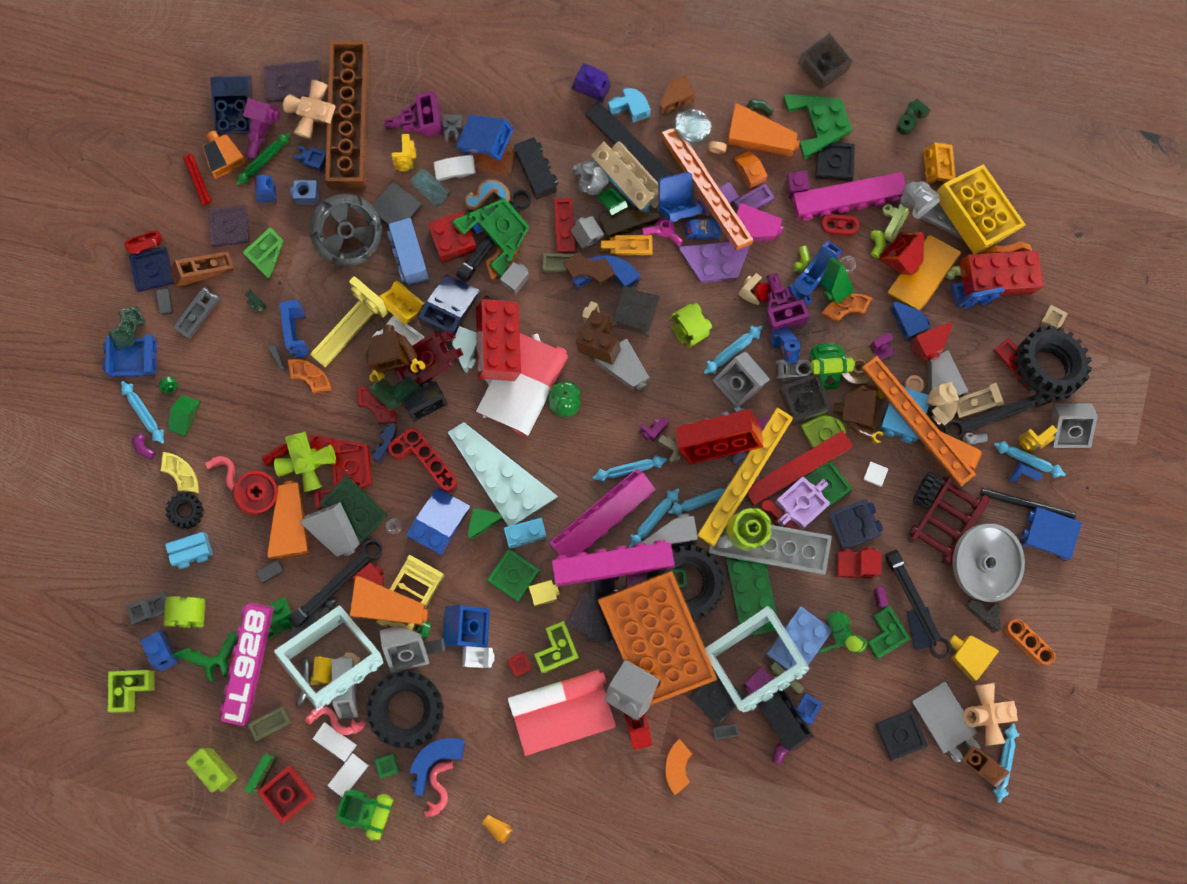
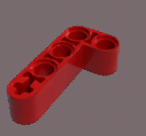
M410 428L389 444L388 449L394 459L402 460L413 452L444 492L452 493L457 489L458 483L455 476L419 430ZM412 434L418 435L416 442H409V437ZM396 446L403 447L400 454L393 453ZM423 449L430 450V454L427 457L420 456V452ZM440 464L442 468L439 472H433L432 466ZM443 475L451 481L452 485L450 487L445 485L446 483L442 478Z

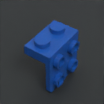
M690 172L675 174L658 180L659 214L668 219V221L676 222L681 218H692L702 213V206L693 201V175Z
M963 282L950 286L955 307H963L964 309L974 307L978 303L981 306L992 303L991 300L999 298L1000 294L1005 291L1004 287L971 293L965 297Z

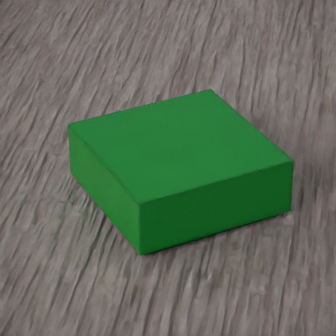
M394 753L374 759L379 779L399 773Z

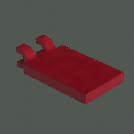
M444 331L440 335L437 332H433L412 346L418 356L416 359L424 362L425 369L421 370L417 364L418 372H413L411 370V361H409V365L394 368L405 393L416 390L426 382L453 367L451 361L464 355L461 348L448 350L445 344L456 338L453 331L449 333Z

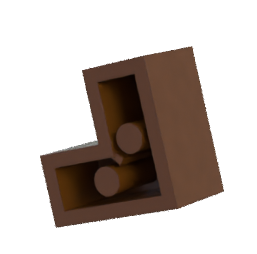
M592 310L576 339V344L580 353L613 365L621 351L619 339L609 335L612 330L610 316Z

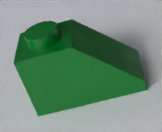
M831 257L821 281L822 294L826 300L839 304L854 292L844 264Z

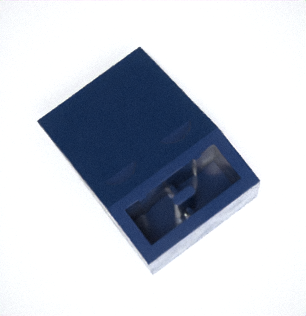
M230 75L210 77L214 126L217 134L250 133L251 118L243 116L247 99H253L252 76Z
M446 274L423 307L418 317L420 324L439 333L453 331L454 335H456L459 326L461 327L480 290Z

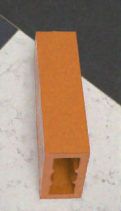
M735 103L727 145L792 157L794 151H798L800 141L796 140L798 133Z
M294 480L283 482L284 485H278L268 548V558L271 560L310 553L307 529L300 522L305 518L301 485L298 482L295 483Z
M355 576L350 611L351 617L423 626L424 621H427L428 609H425L426 606L362 577Z

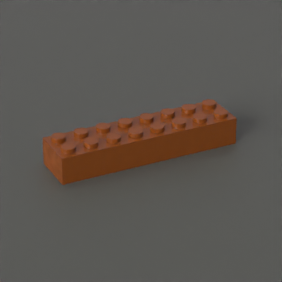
M330 41L328 103L336 107L330 124L327 123L325 182L329 189H366L370 49L367 41Z

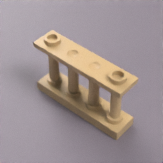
M620 141L612 148L603 142L593 152L591 156L640 210L648 203L653 208L659 206L658 182Z

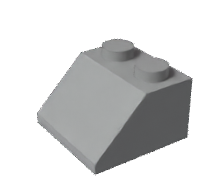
M745 351L735 357L712 381L735 407H741L771 379Z
M1092 404L1053 405L1051 426L1053 425L1058 430L1053 435L1055 437L1052 440L1053 448H1091L1098 418Z
M402 626L380 630L382 649L391 674L430 664L421 634Z
M625 660L610 683L604 701L638 720L649 710L660 679Z

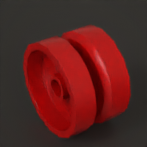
M256 470L242 475L234 484L231 495L233 503L239 511L254 516L264 513L273 506L277 499L278 490L275 481L270 475ZM252 490H255L257 492V497H254V494H251Z

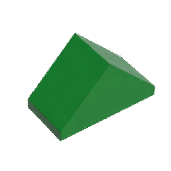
M182 395L170 408L168 431L187 437L201 402Z
M473 508L468 530L470 540L502 521V515Z

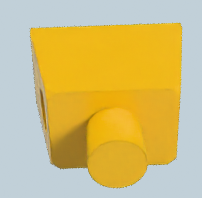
M953 635L949 640L951 647L956 650L951 656V660L972 682L979 679L999 652L994 647L971 635L966 636L963 641L956 635Z

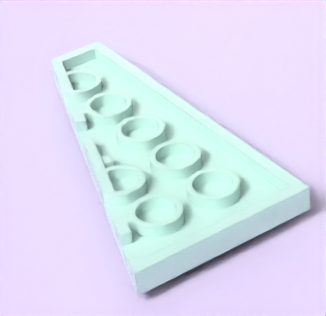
M463 422L448 432L508 526L520 523L558 498L556 494Z

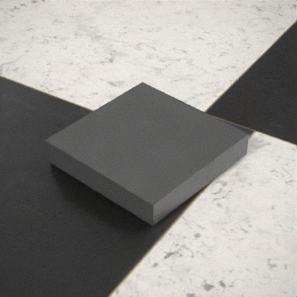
M393 181L372 206L378 212L380 219L389 226L390 223L412 218L422 207V203Z

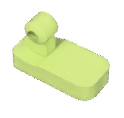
M890 204L883 207V214L886 217L892 218L884 234L887 241L893 242L908 216L909 210L904 208L902 204L899 205V209L892 207Z

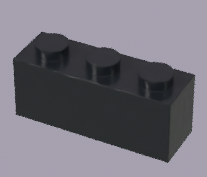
M535 137L515 144V154L536 200L557 192V185L559 183L556 175H552L549 170L551 165L548 158L544 159L542 155L544 150L541 143L537 142Z
M785 689L777 690L773 693L772 698L758 703L760 711L767 717L770 727L777 733L781 745L787 751L799 749L814 737Z

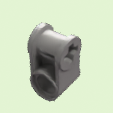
M784 359L776 361L778 366L776 381H805L811 376L812 371L808 360H798L794 363L786 362ZM806 367L808 369V373H800L799 368Z

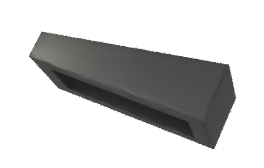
M168 288L156 290L160 314L172 313L170 290Z
M274 344L268 347L281 370L285 369L277 346Z
M276 560L259 570L257 574L261 582L264 583L284 572L280 562Z
M444 639L423 642L427 655L445 651Z
M738 724L713 728L715 740L740 736Z

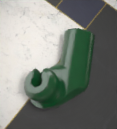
M751 99L746 105V108L752 111L760 109L768 117L774 112V109L764 100Z

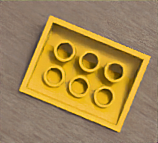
M984 164L944 183L936 191L940 194V206L973 254H979L1025 226V223Z

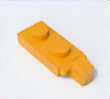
M615 235V237H610V241H601L600 250L602 252H610V255L615 256L652 255V235Z

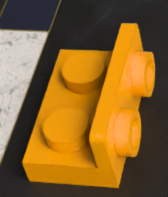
M933 143L924 148L923 157L926 183L931 184L935 181L948 182L956 178L952 145Z

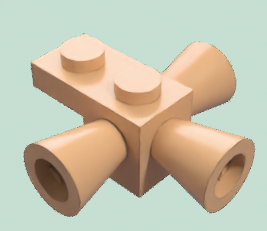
M311 80L309 98L302 96L300 100L293 95L286 96L283 103L284 111L286 113H296L302 117L293 132L294 134L311 139L313 122L330 124L336 106L321 101L328 90V85Z
M995 683L975 686L982 705L965 709L963 714L965 723L969 727L986 725L985 746L1005 743L998 724L1018 721L1014 701L994 704Z

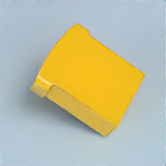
M320 656L314 657L313 677L310 678V685L332 683V659Z

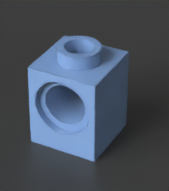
M294 180V187H291L290 195L296 205H319V185L317 181ZM303 190H308L306 195H300Z

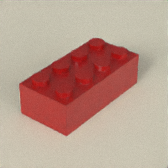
M1038 251L972 254L959 261L965 297L971 293L1004 287L1005 291L1000 296L1032 294L1044 287Z
M481 299L476 307L478 379L516 381L521 374L519 302Z
M743 409L736 413L723 414L716 418L703 419L700 422L687 423L676 427L678 449L690 465L764 447L761 426L750 409Z

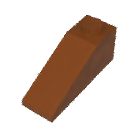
M227 251L175 260L170 268V273L175 287L194 284L234 269V265Z

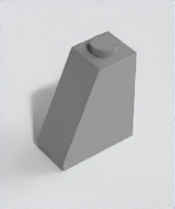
M628 339L620 342L621 351L613 365L594 358V363L630 390L633 391L636 388L641 390L648 385L649 376Z
M949 350L941 352L939 358L927 362L928 395L933 388L952 382L956 388L958 397L968 392ZM929 404L930 410L937 407Z
M341 503L311 513L300 521L309 532L336 556L342 554L349 556L360 545Z
M352 657L332 659V682L354 667ZM356 683L349 687L344 694L332 699L339 720L351 719L352 717L359 718Z

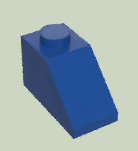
M894 302L889 309L905 341L927 332L930 328L929 319L926 315H923L922 311L899 302Z

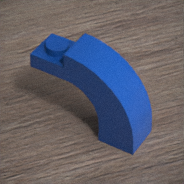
M827 241L805 271L794 282L793 286L796 287V290L801 294L810 296L822 281L829 259L833 257L837 260L843 250Z
M603 255L589 259L601 260L606 258L615 272V275L611 278L620 285L624 292L640 281L639 273L632 265L621 258ZM578 277L572 279V285L578 290L591 281L592 278Z
M454 738L440 739L430 743L420 751L410 770V773L418 774L417 778L413 779L412 790H415L414 795L423 796L425 794L428 772L436 761L443 758L462 760L465 740Z

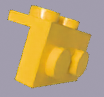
M402 134V152L391 153L395 170L402 172L414 169L413 159H417L414 140L411 141L409 134Z
M395 281L390 290L379 296L383 300L386 309L404 325L418 317L424 306V302L399 281Z
M1052 425L1037 436L1032 429H1029L1018 437L1021 447L1031 453L1038 447L1042 449L1054 440L1055 437L1053 435L1058 430Z

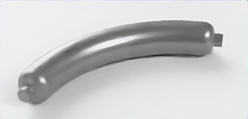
M303 657V678L310 686V661L308 658ZM300 690L296 701L297 706L303 705L307 697L302 690Z

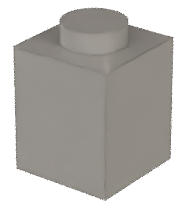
M593 216L579 218L571 230L582 249L595 245L604 235Z
M513 262L500 278L501 285L516 295L529 279L528 269L522 264L518 265Z

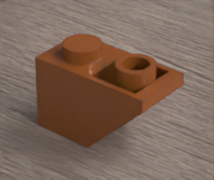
M686 75L669 82L660 105L661 115L665 113L671 114L681 106L687 107L693 103L695 92Z
M974 745L962 760L964 764L997 788L1000 787L1010 771Z

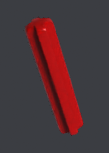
M184 155L183 160L201 204H210L211 199L193 155Z

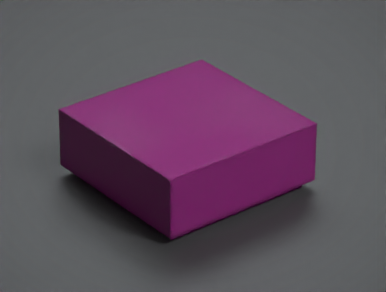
M878 587L874 589L877 608L887 607L888 602L885 588Z

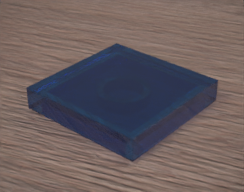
M166 247L129 255L137 292L174 284L170 273L171 264Z

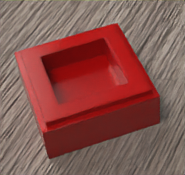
M524 651L506 660L515 678L533 669Z

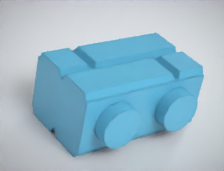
M542 518L504 527L509 549L534 543L536 540L547 539Z
M205 532L165 544L171 565L175 568L178 567V569L187 568L190 566L189 563L195 561L197 563L206 562L209 560L208 557L213 556L209 538Z

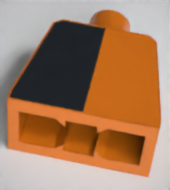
M211 131L206 135L209 143L205 144L203 149L210 171L215 179L247 164L241 152L227 135L219 137L216 131Z

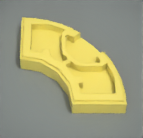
M163 452L161 471L174 477L178 492L199 493L198 480L191 466L177 455Z

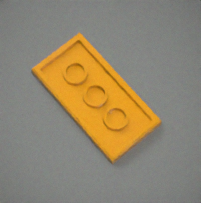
M929 234L924 241V260L919 266V270L913 275L900 274L887 292L888 295L909 307L921 311L959 259L961 251Z

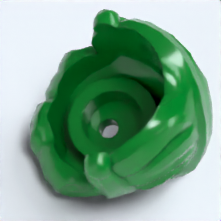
M564 381L553 385L548 397L551 412L560 418L575 415L581 404L579 387L571 381Z

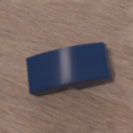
M394 423L390 426L386 425L382 429L380 438L384 443L382 445L379 444L373 450L374 454L372 457L379 464L389 453V444L396 438L398 429Z

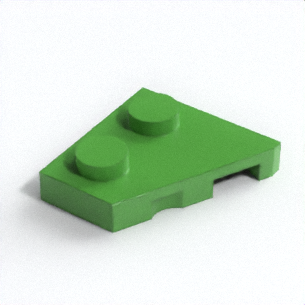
M270 227L243 251V254L269 280L284 241Z

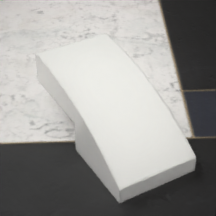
M472 155L434 162L436 180L438 181L453 177L460 179L476 174Z

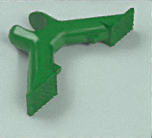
M237 631L227 634V640L222 642L223 646L218 654L210 658L202 655L200 650L195 652L189 647L173 653V656L204 668L206 678L210 682L215 681L213 671L217 666H220L221 672L226 678L229 671L227 661L233 653L234 646L238 645L239 637H237Z

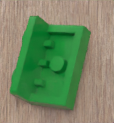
M285 596L267 605L274 607L267 640L294 626L289 621L293 613Z

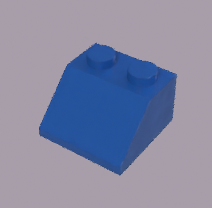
M463 605L445 606L443 628L445 646L488 648L490 609Z

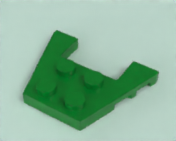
M789 94L783 96L788 113L803 109L807 110L816 136L814 139L800 141L799 148L803 159L809 158L811 154L821 151L825 146L833 144L851 134L852 127L841 98Z
M505 198L451 222L462 235L477 223L499 247L502 253L489 266L500 278L506 272L509 263L512 261L517 248L530 227Z

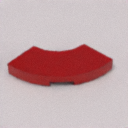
M358 387L359 407H366L373 411L378 424L397 423L395 410L384 395L372 388Z

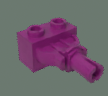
M434 91L415 95L416 102L412 103L407 109L401 110L399 116L384 119L387 131L403 127L405 132L412 130L416 133H423L425 137L444 134L439 99Z
M251 98L247 99L243 116L251 118L250 134H247L250 140L245 156L257 158L260 144L266 140L264 135L268 130L269 124L275 125L280 118L279 107Z
M773 273V276L772 274L767 275L766 279L772 293L767 295L769 303L765 319L770 333L785 327L791 329L807 324L810 316L804 299L798 300L790 294L788 288L784 290L777 273Z

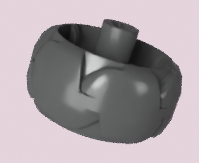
M336 194L323 200L314 210L309 223V235L315 250L323 259L338 266L351 267L364 263L377 251L382 239L383 230L378 212L368 201L352 194ZM347 207L359 211L365 217L368 226L354 228L347 221ZM331 213L337 221L335 226L337 234L325 239L323 236V224L326 217ZM343 225L349 226V228H347L349 230L347 233L340 232V230H342L341 227ZM354 236L364 243L361 245L362 247L354 252H339L343 238L348 239Z

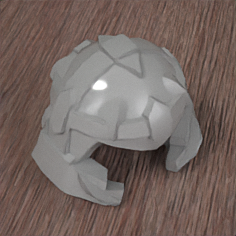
M595 159L576 164L571 171L574 176L579 178L578 188L580 191L589 193V195L600 194L609 182L606 171Z
M913 181L904 186L900 201L902 206L907 209L910 208V204L914 205L913 217L919 219L940 202V194L931 189L929 184L924 181Z

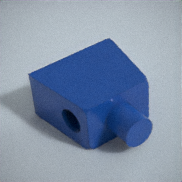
M164 629L140 640L151 666L160 672L179 663L177 657L173 656L175 652Z

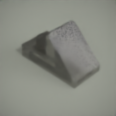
M969 600L964 605L965 609L993 633L1001 629L998 601L992 603L987 610L978 600Z

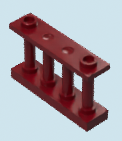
M951 476L943 477L940 490L919 524L911 528L909 532L911 537L908 540L912 543L916 538H919L942 553L944 558L941 562L947 566L953 563L954 549L960 537L977 524L991 501V498L986 495L980 499L972 497L951 483L953 480ZM948 490L971 504L973 508L971 514H964L942 500L941 498L945 491ZM936 506L961 520V523L964 524L961 530L956 531L932 516L931 514ZM926 522L951 536L952 540H954L952 545L946 547L922 532L921 530Z

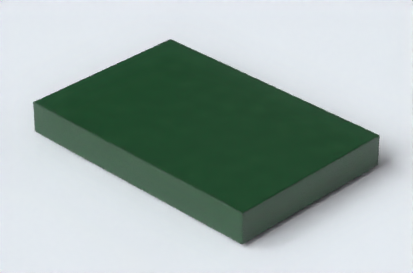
M348 475L320 502L324 508L341 503L360 543L389 516Z

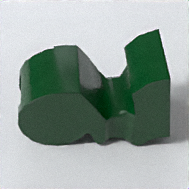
M918 99L910 102L904 116L900 118L896 126L897 132L901 135L910 134L918 123L915 115L919 119L925 118L929 115L931 109Z

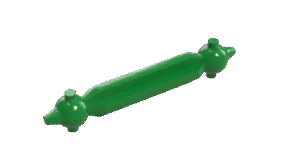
M291 134L279 135L277 141L272 142L246 167L245 172L238 174L236 185L247 183L249 177L255 175L276 155L282 145L288 144V138Z

